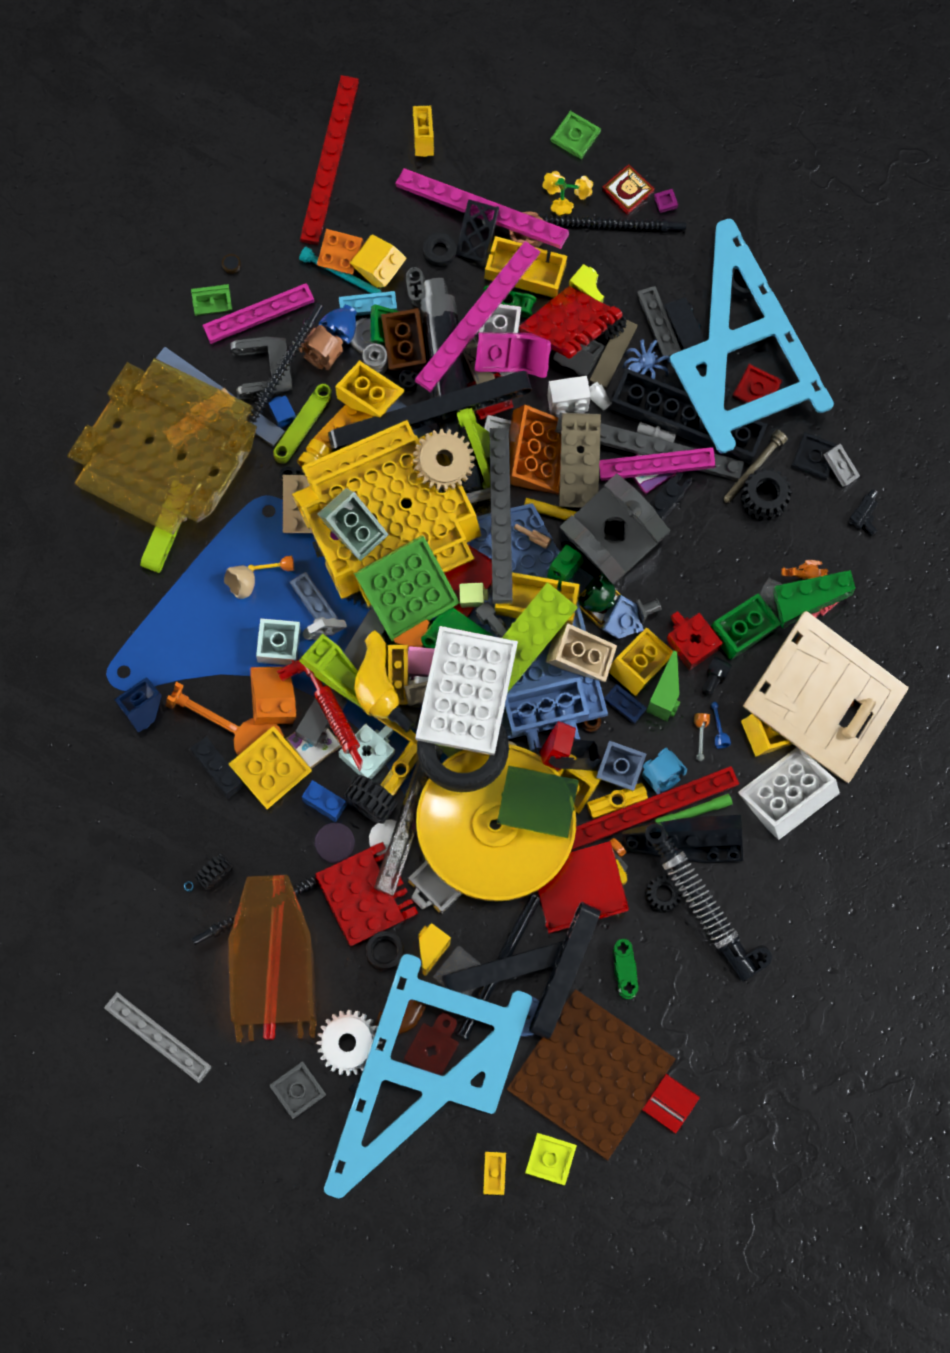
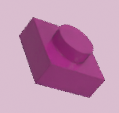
M672 189L654 195L660 213L678 208V203Z

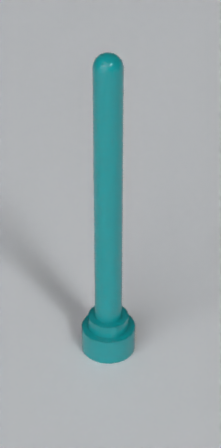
M305 246L299 260L304 263L312 262L317 265L319 257L315 256L312 249ZM322 267L371 294L381 293L380 289L351 274Z

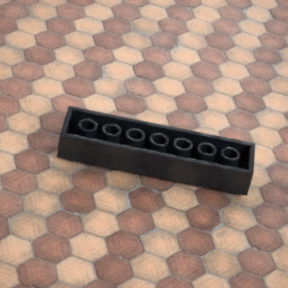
M627 368L625 369L612 399L611 410L654 427L660 426V429L676 433V436L706 448L713 447L714 451L719 452L687 392ZM757 420L732 430L731 434L736 442L735 448L721 454L751 465L767 424Z

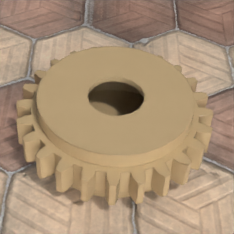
M440 429L439 434H437L433 430L432 436L427 433L425 435L426 440L421 438L419 441L421 445H416L415 449L418 452L415 451L413 456L417 458L412 461V464H417L414 471L420 472L417 477L424 478L423 484L426 482L430 483L429 488L435 485L436 491H439L440 487L447 491L450 486L454 490L455 484L460 487L462 481L466 482L468 480L466 475L470 476L472 474V471L469 469L474 467V464L470 463L475 459L474 456H470L473 449L467 448L470 443L463 442L464 436L460 439L457 437L458 432L451 435L450 429L447 433ZM439 454L447 455L451 460V464L449 466L439 465L436 456Z

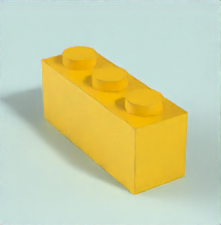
M387 645L386 673L390 683L395 688V692L398 694L399 705H407L404 686H408V645Z

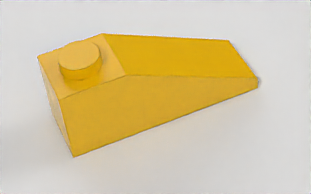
M413 106L415 156H434L431 106Z

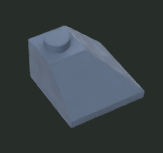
M609 741L596 778L634 791L647 754Z

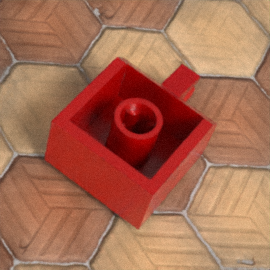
M678 611L671 615V620L675 626H673L674 630L668 634L667 641L671 648L677 652V656L689 671L721 649L723 642L700 612L691 619L688 617L684 619Z

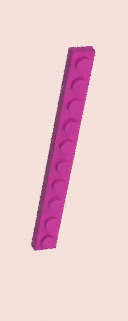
M405 168L396 181V187L464 213L468 199L495 207L498 206L499 212L496 225L559 249L562 248L569 235V230ZM472 204L470 214L473 216L480 211L476 205ZM491 209L485 212L489 221L493 219L494 210ZM482 214L477 217L484 220Z
M526 241L521 245L415 378L416 383L429 392L433 390L540 255L538 249Z

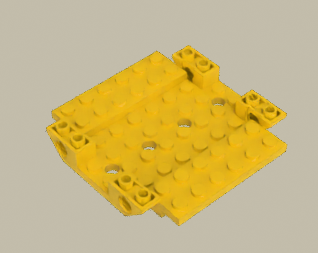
M408 420L303 465L302 470L310 486L292 494L307 528L311 529L326 560V568L341 599L361 591L368 608L372 605L354 575L357 571L423 535L441 569L446 573L474 560L467 543L482 536L476 514L462 485L459 487L455 484L454 490L449 486L446 492L439 493L436 491L435 485L429 488V482L423 484L424 478L417 477L420 472L414 471L417 464H412V461L417 457H414L413 453L415 451L418 452L415 447L417 444L421 445L420 439H426L425 435L420 438L414 435ZM439 454L436 456L439 465L449 466L451 464L447 455ZM345 488L356 493L389 534L361 561L340 540H333L330 533L332 531L317 515ZM408 499L411 501L412 506L405 509L402 507L401 501Z

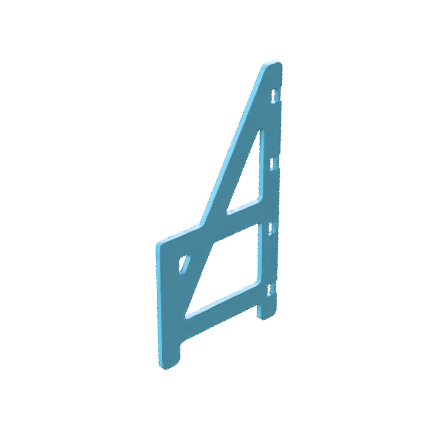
M732 219L720 221L716 226L709 340L672 354L670 362L715 447L720 453H726L733 450L736 445L731 434L732 430L806 400L811 401L818 413L831 410L834 403L776 296L771 291L749 247L744 242L737 225ZM737 238L741 246L736 247L733 240ZM733 268H737L740 271L764 315L763 319L735 330L729 328ZM762 285L767 291V293L764 295H762L760 289L758 288ZM790 333L793 342L789 343L785 335ZM775 336L799 382L726 411L724 409L727 354L767 337ZM705 364L707 366L706 376H700L696 369L697 365ZM815 381L820 388L817 392H815L812 383Z
M404 954L400 959L324 1186L325 1193L332 1197L342 1198L448 1101L490 1114L495 1113L532 1002V997L525 992L514 991L509 1005L502 1007L420 980L417 975L421 966V960L416 956ZM400 976L407 979L403 990L396 989ZM411 999L494 1026V1031L444 1076L392 1060L390 1057L404 1013ZM380 1037L386 1039L383 1051L376 1050ZM479 1072H484L485 1077L482 1086H472L471 1080ZM383 1080L422 1092V1096L369 1145L365 1147L361 1145ZM360 1098L366 1101L362 1112L356 1111ZM339 1160L345 1162L342 1173L335 1172Z

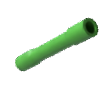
M725 794L706 803L654 820L655 822L695 817L732 805V799L729 794Z

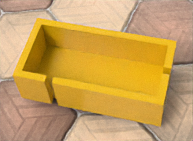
M495 236L491 254L485 268L484 279L494 281L521 247L522 243ZM536 248L540 251V255L514 287L555 298L566 268L567 256L551 252L548 263L546 262L548 251Z
M512 572V604H495L496 615L518 618L547 582L558 590V580ZM562 581L561 591L559 592L577 606L580 584ZM575 612L566 623L573 625Z

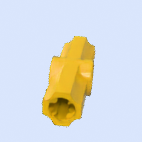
M409 742L381 783V786L393 796L404 780L408 778L409 773L419 760L417 744ZM399 766L406 769V772L402 775L395 772Z
M639 783L636 784L634 791L626 788L615 790L609 795L587 802L586 805L591 818L595 819L646 800L648 796L644 785ZM619 797L622 800V804H614L612 798Z

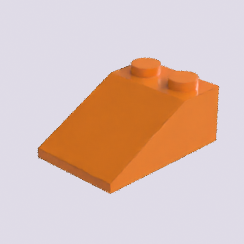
M283 667L250 668L254 725L293 724L296 718L295 695L292 678L290 677L283 682L279 677L280 674L277 673V670Z

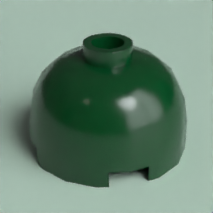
M601 573L600 577L597 575L590 581L585 588L587 592L584 598L580 596L578 601L579 605L590 612L598 613L606 608L609 610L615 603V586Z

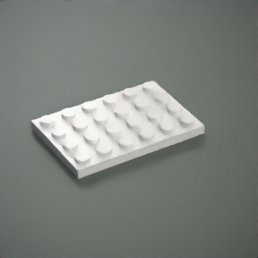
M440 626L415 740L494 756L518 641Z

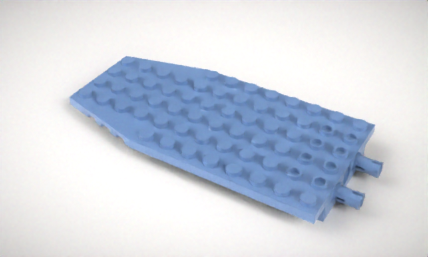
M533 503L511 508L512 572L547 578L550 565L560 551L557 549L553 538L548 533ZM491 513L476 516L482 536L467 544L492 559ZM515 524L530 531L536 530L551 538L549 547L545 549L530 541L529 536L514 529ZM491 584V586L488 589L489 599L485 602H489V604L495 610V604H493ZM577 601L578 609L575 611L573 626L586 631L579 602ZM475 607L468 618L494 637H497L487 624L483 626L476 617L477 613L475 610L478 607ZM496 615V618L500 617L503 620L507 631L511 624L517 620V618ZM552 640L508 692L501 721L508 739L527 736L529 751L535 752L534 744L537 751L542 748L538 732L553 729L558 721L576 728L574 739L577 741L581 740L576 726L577 723L608 716L599 680L562 670L545 662Z

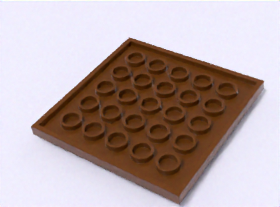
M575 989L563 1006L550 1039L541 1038L506 1090L608 1161L676 1058Z

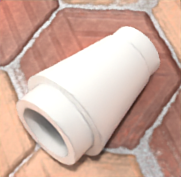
M596 382L589 387L590 399L603 411L607 409L611 402L602 384L600 385Z

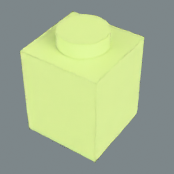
M483 583L460 584V604L462 608L480 607L489 599L488 589H485Z

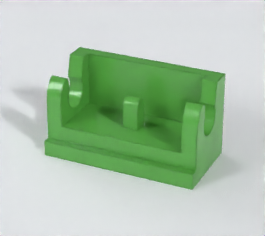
M229 284L191 289L195 316L232 311Z

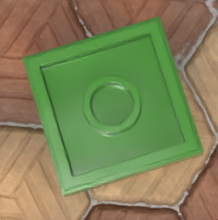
M569 111L550 141L582 159L600 134L601 128Z

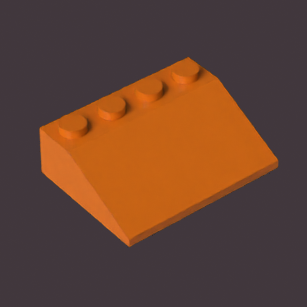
M527 405L513 410L509 430L511 485L559 494L561 434L555 432L558 417Z

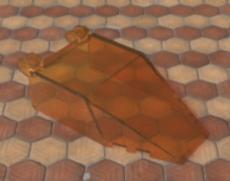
M289 876L247 877L232 931L228 938L230 1012L237 1042H241L243 1038L241 1025H249L248 1038L250 1041H254L253 1025L294 1022L298 1023V1038H303L304 1035L302 1022H310L309 1034L311 1038H314L316 1034V997L311 934Z

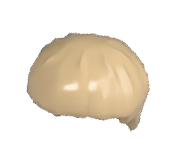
M247 566L229 567L225 573L224 583L230 588L231 593L236 598L244 599L249 597L253 591L255 576L253 571Z

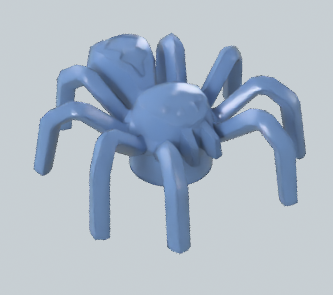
M644 339L640 341L642 355L636 348H629L624 353V356H626L629 352L634 351L639 359L633 357L627 359L622 366L623 368L629 362L635 361L627 369L637 373L642 369L640 373L642 375L646 371H651L652 379H655L653 367L662 369L666 375H669L667 367L655 364L665 359L670 363V356H663L655 360L658 358V355H655V352H651L653 347L657 346L656 340L651 343L647 353L645 352Z

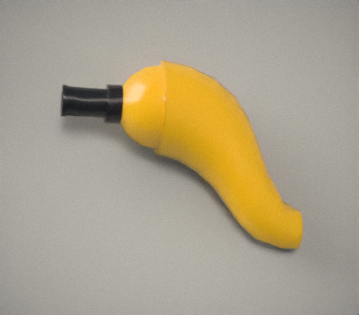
M374 630L365 639L367 652L355 679L354 689L356 698L368 716L372 715L378 719L388 718L392 722L395 721L407 733L413 728L415 723L398 706V694L395 692V688L390 683L386 673V643L381 635Z

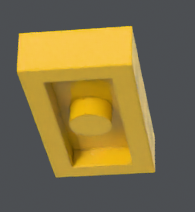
M485 1152L483 1194L504 1195L506 1153Z

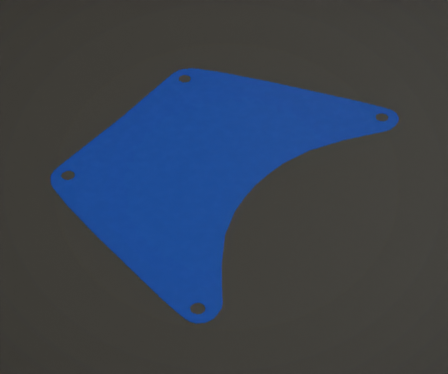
M265 495L249 502L199 554L119 650L109 664L106 675L109 683L114 688L127 691L146 677L154 686L183 679L220 674L251 676V667L287 666L257 662L256 654L260 619L300 622L301 629L297 660L301 659L316 641L313 639L307 640L303 636V631L314 623V618L290 585L291 580L304 572L311 578L338 617V620H345L346 628L334 635H325L336 643L343 653L370 609L366 608L365 605L361 607V602L354 605L353 599L349 602L347 597L341 599L326 568V560L313 533H283V500ZM272 505L275 508L274 516L265 517L262 513L264 506ZM285 556H293L294 571H285L281 567L254 570L255 585L251 595L247 598H236L231 593L230 588L224 583L225 573L229 567L280 563L281 559ZM386 633V646L397 645L395 641L390 640L388 634ZM125 665L130 668L131 672L127 678H120L117 675V669L120 666ZM305 671L291 676L293 687L314 696L317 689L311 677H308ZM346 698L347 704L343 709V713L346 719L359 730L365 723L373 731L376 729L381 731L386 726L372 715L368 716L362 708ZM411 729L415 734L417 733V729ZM394 730L388 737L390 740L388 744L395 749L394 756L386 764L389 770L392 769L393 763L398 760L410 742ZM435 746L436 756L443 763L449 757ZM418 760L415 766L421 767V764ZM399 766L395 772L402 775L406 772V769ZM413 769L400 786L411 804L417 782L413 777ZM427 777L424 781L420 782L415 807H417L421 791L423 790L429 777Z

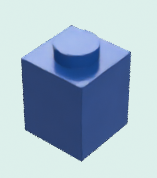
M286 395L275 397L269 402V410L278 427L283 428L292 424L296 415Z

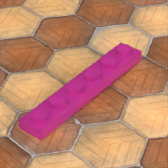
M306 283L203 325V329L210 344L311 304L314 302V298Z
M712 447L599 460L601 481L610 480L615 474H619L622 478L715 468L714 449Z

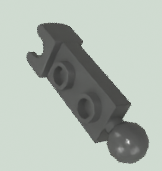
M485 602L475 610L477 613L476 617L483 626L487 624L498 638H502L507 632L505 629L506 625L500 617L496 618V611L489 602Z

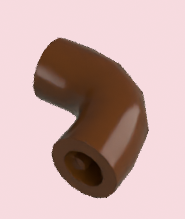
M409 1000L398 1034L406 1033L417 1025L423 1015L425 1005ZM380 1010L374 1026L379 1025L383 1011Z

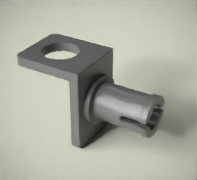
M640 599L635 602L639 611L640 623L644 624L647 615L662 609L658 599L643 605Z

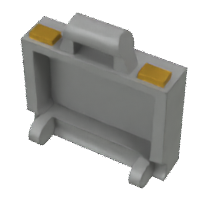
M427 861L408 878V883L413 888H416L411 899L422 910L433 905L442 914L462 895V893L441 880ZM419 893L428 900L427 903L418 895Z

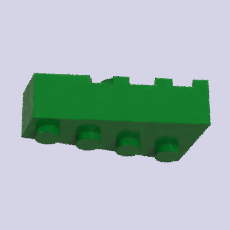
M851 570L775 586L773 596L782 629L797 622L805 611L815 614L829 605L831 606L852 596L855 591V584Z

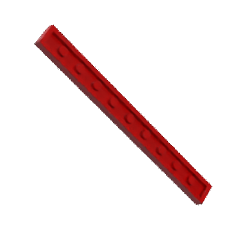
M343 75L340 77L300 242L319 246L359 84V79Z
M732 766L577 826L571 851L738 786L739 782Z

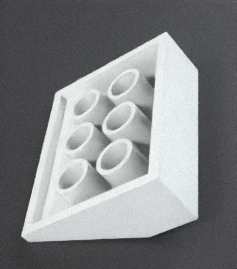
M796 747L742 788L738 794L762 824L780 840L837 796L839 789L835 778L809 755Z

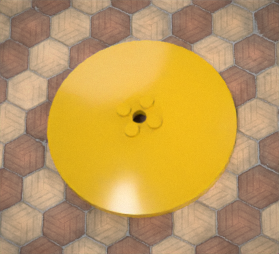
M509 744V754L504 769L491 784L482 789L472 792H454L440 787L429 778L422 790L418 803L416 817L417 836L426 861L437 876L447 885L475 899L509 901L527 896L539 890L561 870L574 843L576 812L571 793L560 774L554 768L543 765L541 757L536 753ZM462 750L449 757L442 765L454 772L469 773L482 767L490 755ZM492 820L500 822L501 827L498 830H493L490 827Z

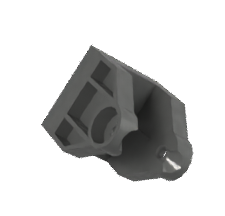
M615 474L604 485V488L560 526V530L612 584L620 580L670 533V529L648 501L619 474ZM605 521H624L625 539L623 541L605 540Z

